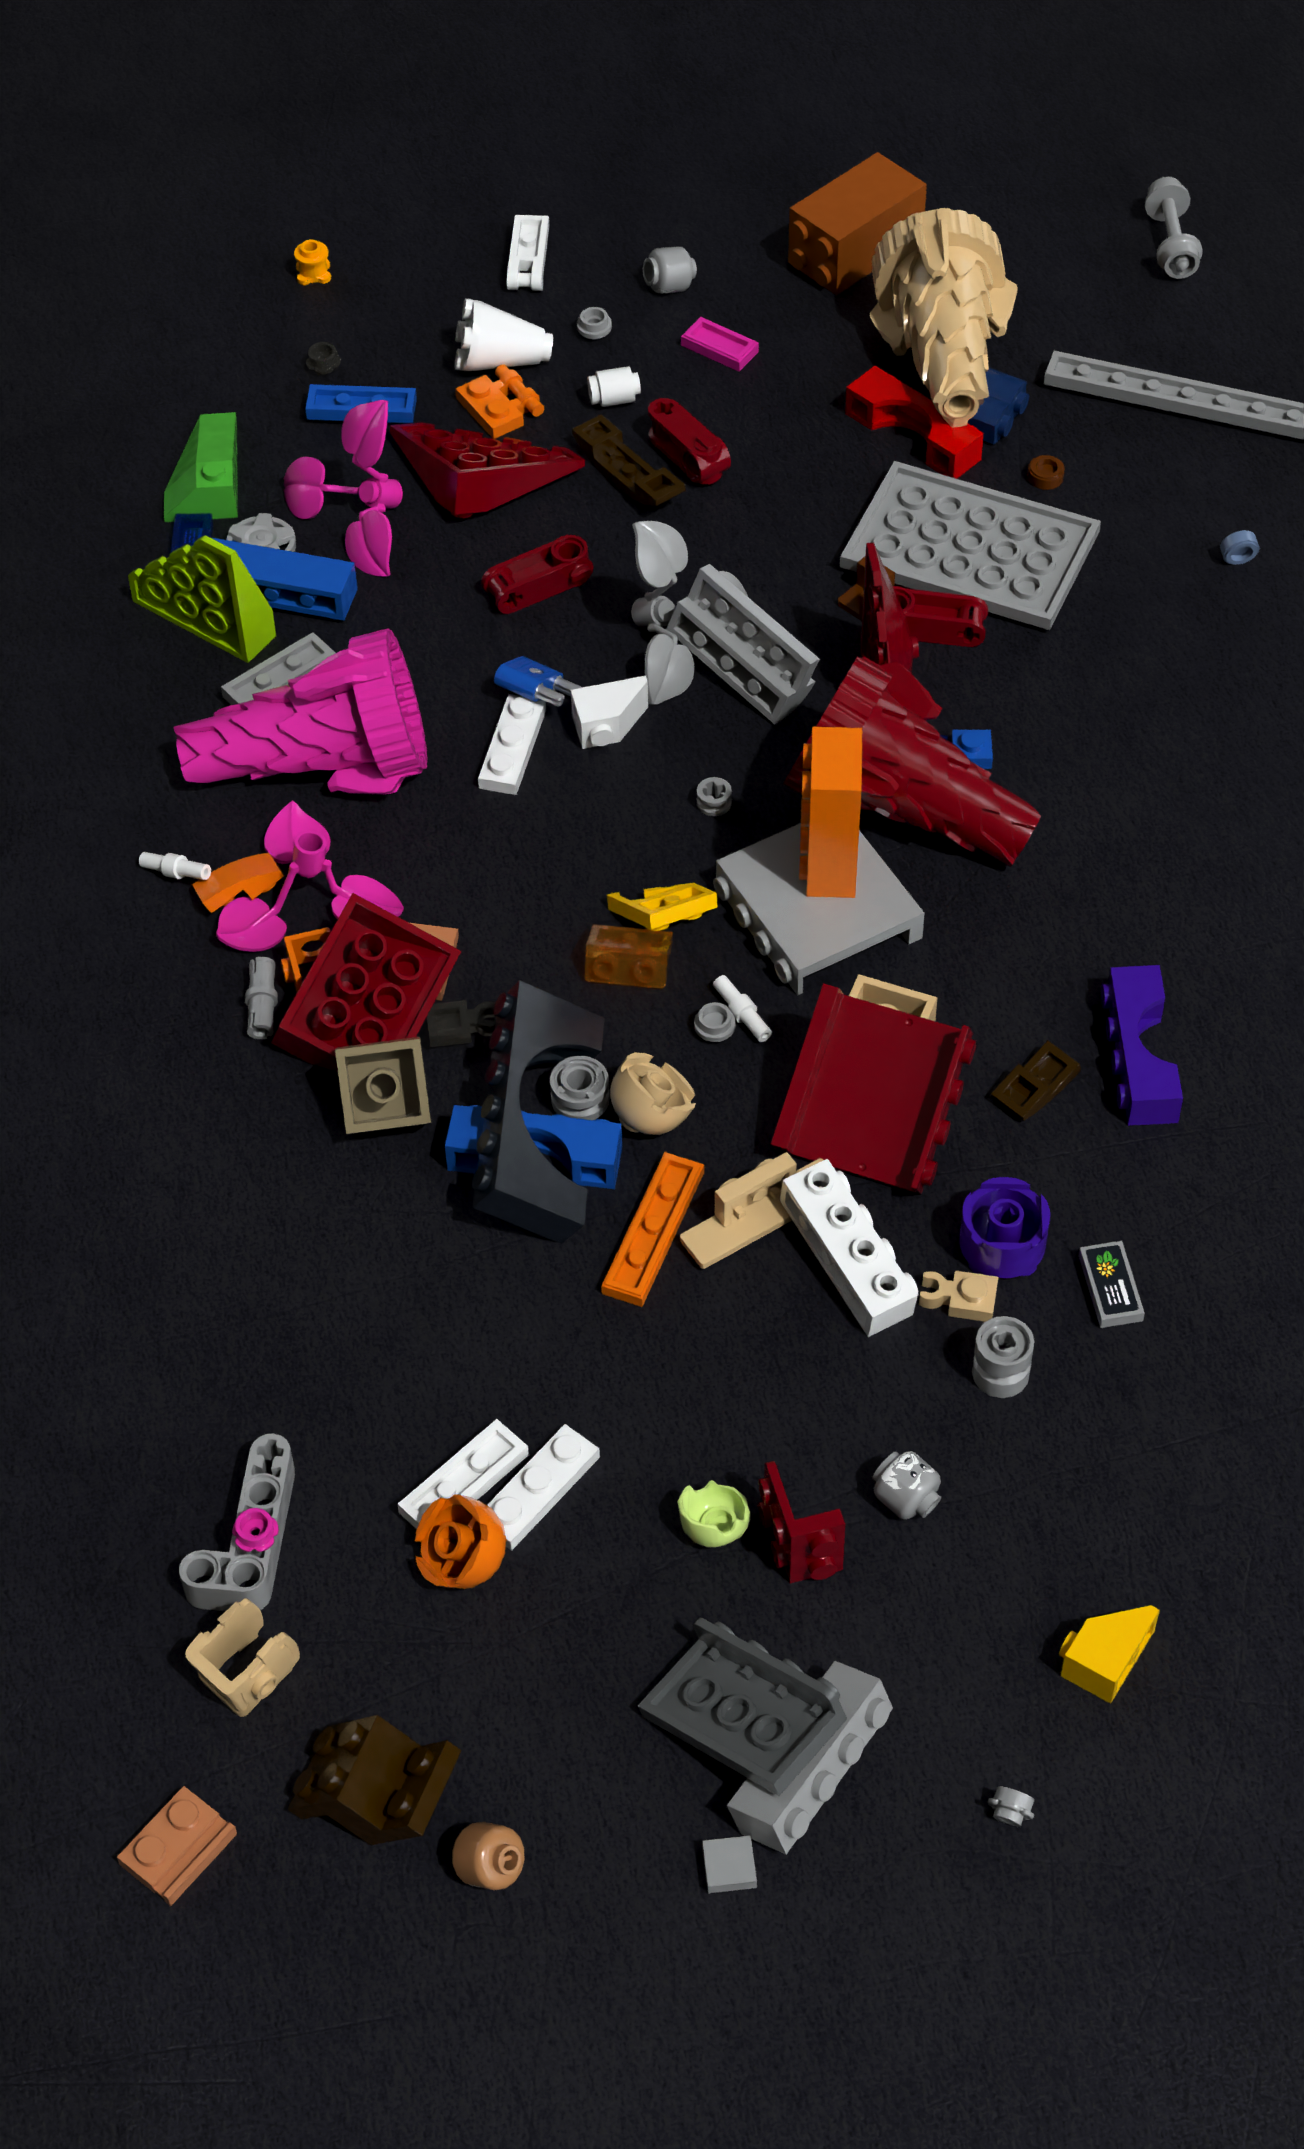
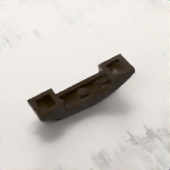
M602 414L572 429V434L595 467L617 489L631 499L644 505L657 506L686 491L685 484L665 467L656 471L623 443L622 431Z

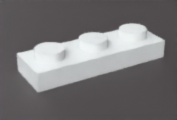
M508 694L478 777L479 789L517 795L546 712V701L539 700L534 702L522 696Z
M496 1419L398 1503L399 1513L417 1529L424 1512L439 1498L448 1499L453 1495H463L478 1500L529 1455L528 1446Z
M566 1424L558 1430L487 1505L494 1510L504 1525L506 1547L511 1551L600 1458L599 1448Z

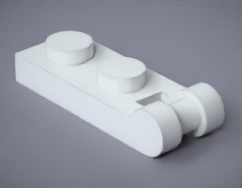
M515 215L507 271L508 290H518L519 287H531L532 291L543 290L549 216Z

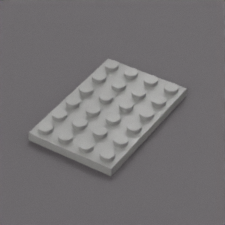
M894 461L842 552L840 567L857 572V562L866 556V543H874L883 565L895 572V584L916 590L978 597L986 602L988 612L1050 630L1100 532L1101 521Z

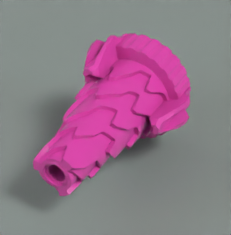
M389 628L349 639L348 649L327 657L307 674L287 680L288 685L252 694L254 700L221 708L213 713V717L173 727L177 737V752L181 771L185 781L210 783L251 775V779L256 780L280 773L336 770L327 782L330 792L391 794L397 792L405 777L420 774L423 769H427V746L417 697L401 647L394 633Z

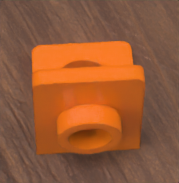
M326 927L284 937L287 958L281 959L285 982H294L296 993L302 985L298 965L315 961L322 949L321 947L316 951L306 952L301 949L302 946L314 940L321 941L324 945L331 933L330 928Z

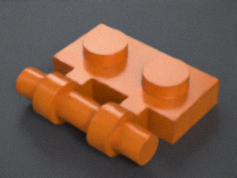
M500 365L496 368L495 375L500 379L498 381L492 382L484 375L455 388L456 399L493 439L524 426L523 414L530 411L532 415L537 417L544 411V405L540 402L539 395L532 388H527L522 383V377L515 370H510L506 365ZM513 393L516 398L509 400L506 396Z

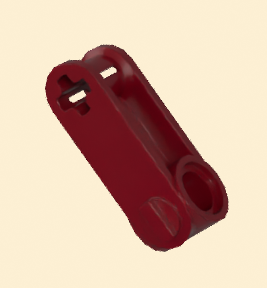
M660 398L649 404L648 415L652 419V427L649 430V440L686 473L692 482L708 485L717 482L721 478L722 472L728 470L731 466L728 448L721 438L710 432L673 399Z
M565 535L491 567L484 573L481 585L487 593L494 596L498 610L503 614H510L573 587L581 586L591 576L594 566L588 557L586 541L576 535Z
M893 586L906 617L910 635H916L918 641L975 647L984 641L986 631L983 621L988 615V605L981 598ZM970 607H973V616H969ZM967 627L971 628L970 636L966 635Z

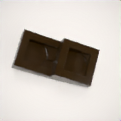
M1047 1041L1024 1067L1018 1064L991 1095L992 1098L1025 1121L1059 1094L1081 1071V1067L1077 1061Z

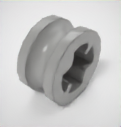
M718 777L702 780L697 787L698 809L708 816H721L727 813L732 805L731 785L726 780Z

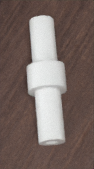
M143 852L139 857V865L142 868L162 871L163 875L167 877L182 879L187 876L207 880L211 875V867L208 864L188 861L183 855L168 853L163 856Z
M725 975L719 976L714 981L713 986L728 1003V1008L733 1013L736 1021L744 1023L759 1042L766 1041L772 1035V1031L756 1013L757 1006L747 994H741Z

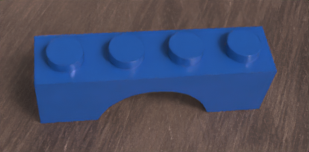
M454 1105L445 1143L448 1171L475 1173L478 1169L479 1153L476 1151V1146L483 1129L482 1106ZM521 1110L525 1126L541 1153L552 1156L561 1162L569 1172L574 1183L581 1186L615 1189L622 1153V1123H613L604 1119L586 1120L569 1118L559 1114L552 1116L532 1114Z

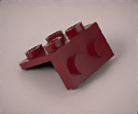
M775 1461L766 1462L764 1464V1478L758 1479L762 1502H758V1511L764 1529L772 1528L775 1540L771 1541V1549L777 1568L785 1567L790 1583L810 1578L822 1580L834 1575L837 1571L843 1570L845 1522L841 1510L836 1509L795 1520Z

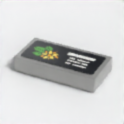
M1117 1241L1080 1247L1079 1259L1100 1328L1142 1322L1145 1313L1123 1242Z

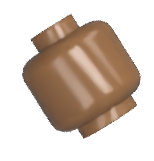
M487 1822L472 1823L464 1828L456 1838L452 1850V1864L456 1875L466 1884L489 1890L505 1889L513 1884L520 1875L525 1861L524 1846L520 1836L511 1828Z

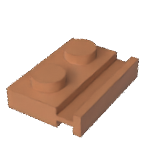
M183 1786L117 1856L121 1867L153 1893L159 1894L169 1906H172L237 1835V1831L232 1823H227L220 1817L218 1812Z

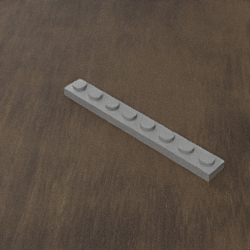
M1053 351L1045 372V385L1304 440V403L1059 351Z

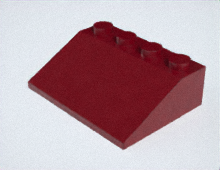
M352 893L282 1019L271 1043L307 1063L338 1072L336 1047L416 1037L461 951Z

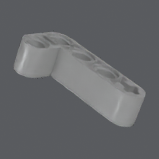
M274 1433L265 1434L253 1442L249 1452L236 1515L237 1519L243 1511L250 1508H260L267 1511L277 1521L279 1527L277 1536H274V1544L263 1552L256 1550L246 1552L236 1545V1536L232 1534L229 1552L198 1550L189 1553L181 1561L179 1575L186 1599L192 1606L200 1609L226 1611L236 1601L241 1602L244 1598H247L262 1610L269 1603L295 1478L291 1448L283 1436ZM271 1468L272 1475L267 1473V1469ZM264 1499L273 1500L267 1505H257L259 1501ZM253 1530L251 1532L252 1535H258L260 1533L259 1530ZM202 1576L211 1577L208 1581L204 1583L194 1582L197 1578ZM247 1580L257 1581L250 1587H240Z

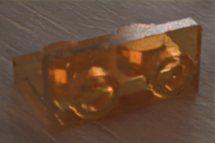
M593 924L586 944L585 980L597 983L665 988L673 932Z

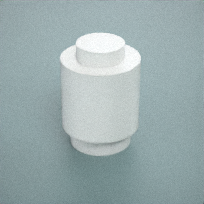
M630 366L596 371L595 375L587 377L589 397L592 405L600 404L601 407L631 403L635 402L636 394H641L639 375L637 372L632 373Z

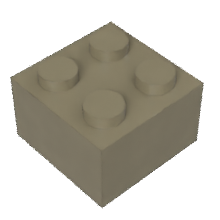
M420 1037L336 1047L335 1053L346 1134L431 1123Z

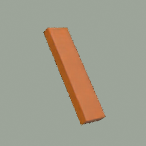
M664 1152L602 1283L603 1295L643 1307L704 1175V1164Z

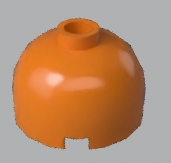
M453 1495L448 1499H437L424 1512L416 1530L415 1541L421 1542L422 1557L416 1556L417 1566L424 1578L436 1586L460 1589L473 1588L494 1575L505 1555L506 1535L504 1525L491 1507L472 1497Z

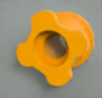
M306 240L295 248L294 256L296 261H298L296 269L300 272L297 275L299 284L308 285L315 282L325 284L331 280V273L327 270L330 268V261L327 259L329 252L327 246L322 242Z

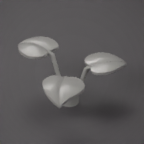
M640 521L632 524L635 533L636 565L643 581L647 585L657 587V589L653 592L645 593V597L638 598L632 606L631 614L637 626L641 628L648 627L649 632L658 633L650 640L645 654L649 704L653 705L682 694L688 689L694 676V661L689 648L685 645H677V635L661 627L668 625L676 606L667 597L659 596L677 582L675 573L685 569L688 562V551L683 537L671 526L658 521ZM719 571L748 596L740 581L733 574Z

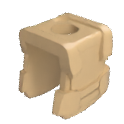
M244 1598L241 1602L236 1601L217 1619L220 1623L211 1633L208 1630L204 1634L200 1632L187 1647L185 1653L189 1663L198 1671L199 1678L203 1684L240 1717L248 1715L261 1699L270 1695L277 1684L293 1670L292 1668L295 1666V1663L300 1659L299 1648L296 1642L289 1635L281 1632L274 1638L270 1637L257 1652V1657L234 1680L230 1681L219 1671L237 1651L241 1652L258 1637V1632L263 1626V1616L260 1609L247 1598Z

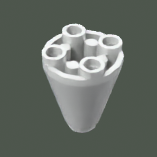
M472 299L464 300L462 320L465 321L459 320L456 329L455 339L456 342H461V349H457L455 370L470 372L496 369L500 365L517 367L540 364L541 361L549 362L552 353L553 334L545 333L543 328L484 302Z

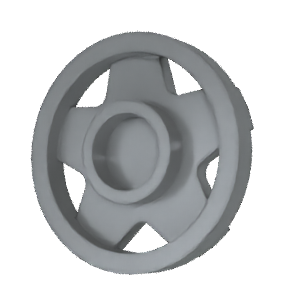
M259 513L256 517L247 518L237 524H233L228 531L227 540L274 549H280L279 546L289 543L285 549L286 551L295 552L296 537L293 527L279 518L272 517L271 514Z

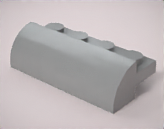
M708 564L700 568L688 597L678 601L666 630L677 635L678 640L683 645L688 647L693 654L773 724L780 722L800 705L812 689L816 681L811 676L820 659L712 565Z

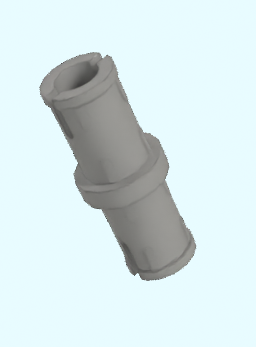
M256 957V961L252 959L249 962L250 982L249 989L245 992V1003L249 1009L247 1034L254 1039H267V1035L271 1037L274 1034L273 1011L278 1003V994L274 989L276 964L273 959L268 957Z

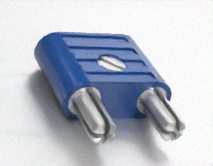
M520 656L500 665L494 677V683L497 686L531 701L544 700L557 707L561 706L564 700V695L557 691L571 696L572 689L582 688L563 679V673L525 656Z

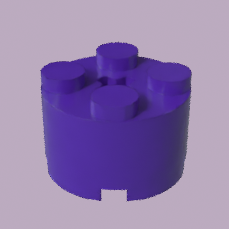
M1012 1177L988 1179L981 1183L979 1189L972 1194L970 1192L963 1204L959 1239L962 1254L967 1260L970 1270L976 1274L996 1276L998 1278H1014L1033 1274L1046 1250L1050 1223V1208L1047 1200L1042 1194L1038 1196L1032 1191L1030 1184Z

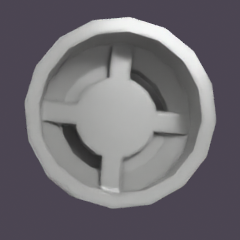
M1008 1316L994 1317L984 1322L978 1330L972 1375L979 1389L989 1396L998 1398L1013 1397L1022 1392L1028 1384L1034 1338L1032 1331L1025 1323L1017 1318Z

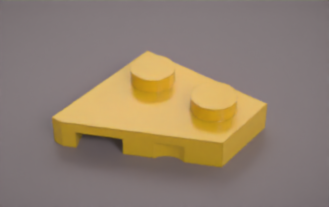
M696 883L644 889V899L628 900L620 896L619 892L607 895L608 910L632 920L650 931L664 930L669 927L670 923L682 919L693 920L700 918L703 912L718 908L716 892Z

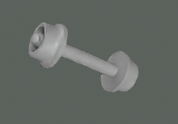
M1162 177L1155 180L1148 188L1144 205L1147 214L1152 219L1165 221L1168 238L1159 245L1156 259L1159 266L1170 277L1176 279L1186 278L1195 273L1199 268L1203 249L1200 240L1195 236L1182 234L1178 218L1190 206L1188 190L1176 178Z

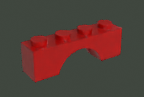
M877 366L872 367L846 387L845 414L870 430L897 426L917 432L927 441L926 465L938 473L957 479L981 460L983 432L968 423L962 427H951L938 413L932 400Z

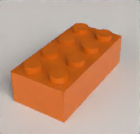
M812 727V744H803V768H809L811 771L802 772L800 854H808V856H800L799 880H807V897L855 898L862 788V728Z

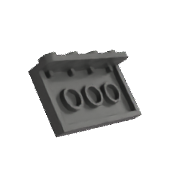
M699 1617L693 1624L699 1640L639 1703L638 1708L645 1719L780 1796L847 1720L838 1700L840 1693L828 1680L822 1677L816 1680L803 1673L800 1667L787 1658L781 1661L773 1657L758 1642L754 1640L746 1642L738 1638L723 1623L716 1622L713 1624Z

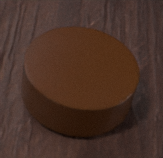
M1037 456L1028 465L1027 478L1030 484L1038 489H1054L1062 484L1065 467L1063 462L1054 456Z

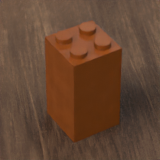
M879 152L875 153L789 208L788 263L815 280L820 286L838 295L872 272V257L875 255V248L881 242L882 236L891 230L893 225L905 220L910 215L925 212L927 184Z

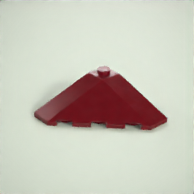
M423 422L390 425V434L437 503L450 511L451 515L455 517L468 518L473 513L489 511L585 466V459L565 447L553 446L552 451H549L543 447L531 446V441L505 437L503 442L492 438H483V433L456 429L455 434H452L446 430L435 429L434 424Z
M866 543L861 656H865L879 665L897 661L903 664L912 674L913 659L919 657L917 636L910 635L906 617L875 544Z

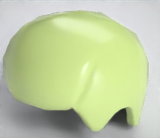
M713 1480L709 1481L700 1490H693L688 1485L684 1488L677 1501L682 1528L699 1545L705 1547L724 1546L740 1538L748 1528L750 1510L747 1499L734 1487L718 1485Z

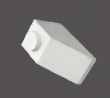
M646 676L571 690L572 717L582 749L617 743L624 738L648 708V681Z

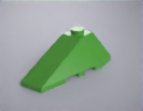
M236 412L201 414L164 491L165 522L238 518Z

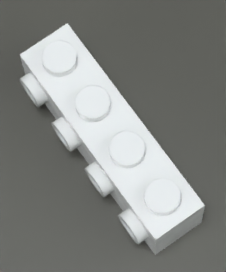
M826 1159L783 1179L780 1202L866 1335L869 1337L912 1316L918 1297L917 1285L912 1276L907 1272L903 1273L896 1263L895 1253L889 1241L885 1238L880 1239L873 1228L872 1217L868 1209L863 1204L858 1205L851 1195L850 1184L844 1173L840 1170L836 1171L830 1161Z

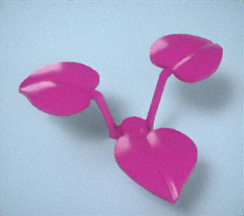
M378 400L352 408L344 418L342 425V444L345 451L353 454V464L373 477L363 481L360 487L323 484L325 479L323 463L313 457H301L292 462L285 473L284 496L290 511L296 517L311 519L322 509L324 501L323 491L359 494L361 501L371 508L361 511L359 513V521L353 522L348 526L345 536L347 555L351 562H354L355 566L361 571L370 575L387 577L391 575L389 558L392 546V532L389 520L383 513L386 508L393 509L400 504L403 490L397 480L388 479L387 474L379 473L372 468L382 454L388 420V401Z
M291 801L274 817L264 838L266 853H270L277 863H291L275 905L270 909L263 900L258 898L252 900L250 897H241L231 901L223 908L219 916L216 936L224 944L242 951H264L276 946L284 938L287 931L286 923L276 915L281 911L297 873L302 877L311 878L324 871L331 892L337 895L331 904L332 913L337 919L352 893L397 917L402 914L404 907L391 890L377 880L367 876H347L343 880L341 887H339L331 870L332 862L325 859L331 843L328 832L318 821L307 815L294 801Z

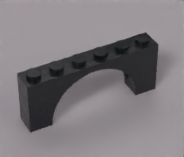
M519 980L507 993L503 992L499 995L493 1009L496 1023L489 1042L492 1056L491 1064L485 1075V1082L488 1084L486 1099L481 1108V1117L484 1118L483 1129L476 1146V1151L479 1153L478 1169L472 1180V1188L475 1189L473 1208L562 1244L584 1226L588 1189L574 1183L560 1173L535 1145L525 1126L519 1100L520 1082L525 1068L532 1065L558 1064L562 1060L573 1056L596 1057L602 1051L605 1018Z

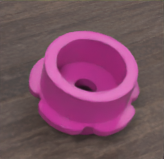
M250 1508L238 1516L233 1525L232 1532L236 1536L235 1543L241 1550L251 1552L252 1550L263 1552L274 1544V1536H277L279 1527L277 1521L267 1511L260 1508ZM253 1530L260 1531L258 1535L251 1534Z

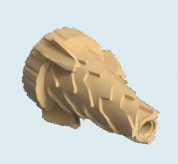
M940 208L910 215L905 220L893 225V228L882 236L881 242L875 248V255L872 257V274L878 303L870 312V318L896 355H904L908 348L912 347L915 367L923 385L930 392L936 410L951 427H962L967 425L968 420L977 413L979 406L984 403V398L989 397L985 373L989 370L986 339H991L990 332L997 337L1005 335L1007 322L1012 315L1018 289L1017 284L1005 278L1006 273L1001 245L999 244L997 234L992 231L991 226L987 222L981 221L980 217L974 214H967L966 211Z

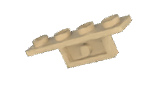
M786 1152L775 1159L762 1161L753 1171L738 1179L732 1178L727 1180L715 1191V1215L681 1233L680 1242L699 1267L705 1269L789 1223L792 1219L780 1202L783 1179L823 1161V1159L819 1158L796 1171V1162Z

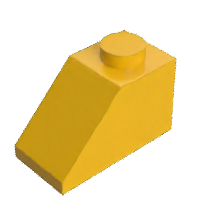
M1150 1605L1088 1618L1079 1633L1070 1631L1061 1646L1059 1656L1064 1658L1061 1677L1111 1704L1153 1635L1159 1609Z

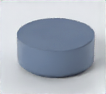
M1247 530L1237 531L1228 535L1220 544L1224 561L1233 565L1243 564L1252 560L1260 549L1256 535Z

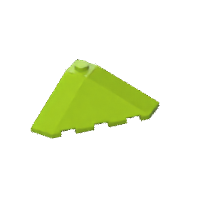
M206 535L197 539L194 545L186 544L174 550L169 555L170 557L162 556L147 564L145 569L137 568L128 575L133 602L247 663L276 637L273 610L237 552Z

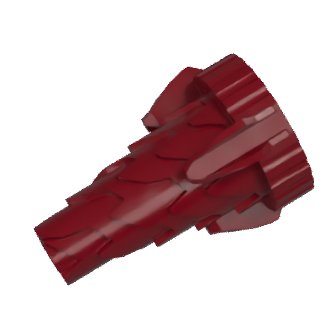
M857 656L816 727L862 728L860 809L877 811L889 819L904 823L908 822L929 832H938L971 852H975L978 848L1011 867L1031 837L1041 815L1028 802L991 781L989 777L992 773L971 762L961 749L941 737L940 733L926 721L936 719L943 708L935 703L927 689L903 664L894 661L879 665L865 656L862 658ZM812 734L807 741L808 744H812ZM803 750L783 785L801 795L802 772L811 771L809 768H803Z

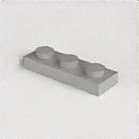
M312 632L221 686L223 698L231 705L254 700L252 694L288 685L287 680L307 674L327 657L335 654V652Z

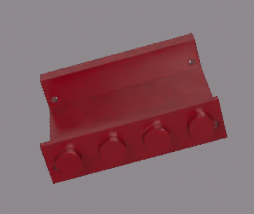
M823 983L771 1145L777 1151L787 1152L790 1155L810 1161H815L819 1158L823 1160L828 1159L836 1169L921 1195L924 1185H932L935 1178L938 1162L933 1161L937 1144L944 1146L949 1134L951 1121L945 1119L950 1104L957 1105L961 1097L964 1081L959 1080L963 1063L970 1065L975 1053L976 1040L971 1039L973 1033L970 1027L963 1025L962 1029L864 1001L844 995L840 988Z

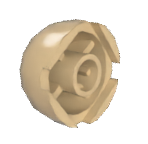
M634 1052L625 1058L613 1077L610 1088V1099L613 1108L619 1116L620 1123L629 1131L662 1135L677 1128L695 1108L696 1103L691 1104V1100L695 1096L694 1090L688 1081L671 1065L665 1062L660 1068L650 1063L654 1056L647 1053Z

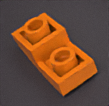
M263 853L226 864L212 871L207 880L199 879L192 885L202 903L213 913L219 907L233 901L235 896L242 890L253 900L261 893L271 890L284 875L271 854Z

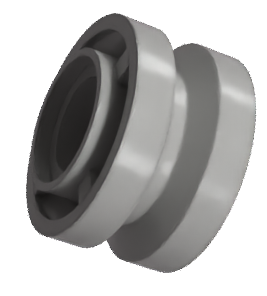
M573 1056L562 1060L552 1070L550 1076L551 1103L557 1114L565 1115L569 1118L595 1120L606 1111L610 1101L609 1075L602 1063L587 1056Z

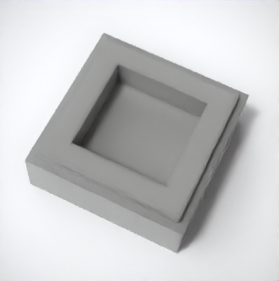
M751 1835L702 1841L708 1893L757 1888Z

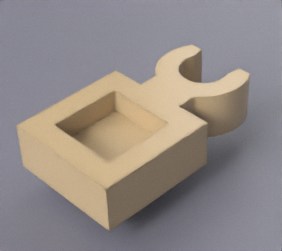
M955 1271L954 1280L950 1281L937 1272H924L922 1286L934 1288L936 1292L921 1291L919 1305L927 1309L949 1305L948 1316L986 1322L993 1318L998 1277Z

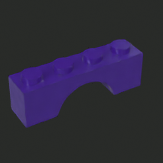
M1160 965L1110 967L1108 984L1101 985L1102 1008L1109 1009L1110 1017L1106 1019L1108 1042H1115L1116 1049L1112 1051L1113 1075H1120L1121 1084L1117 1085V1103L1119 1109L1126 1110L1128 1126L1178 1123L1183 1102L1177 1064L1164 1061L1151 1054L1139 1038L1146 1029L1161 1023L1165 993Z

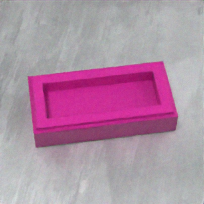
M700 317L681 336V346L738 372L759 352V342L703 317Z

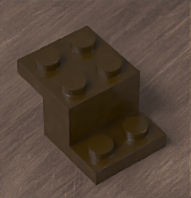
M378 1715L328 1726L319 1734L314 1743L313 1750L315 1754L308 1768L297 1778L293 1787L295 1795L287 1810L302 1820L328 1815L370 1845L423 1836L462 1750L448 1740L421 1746Z

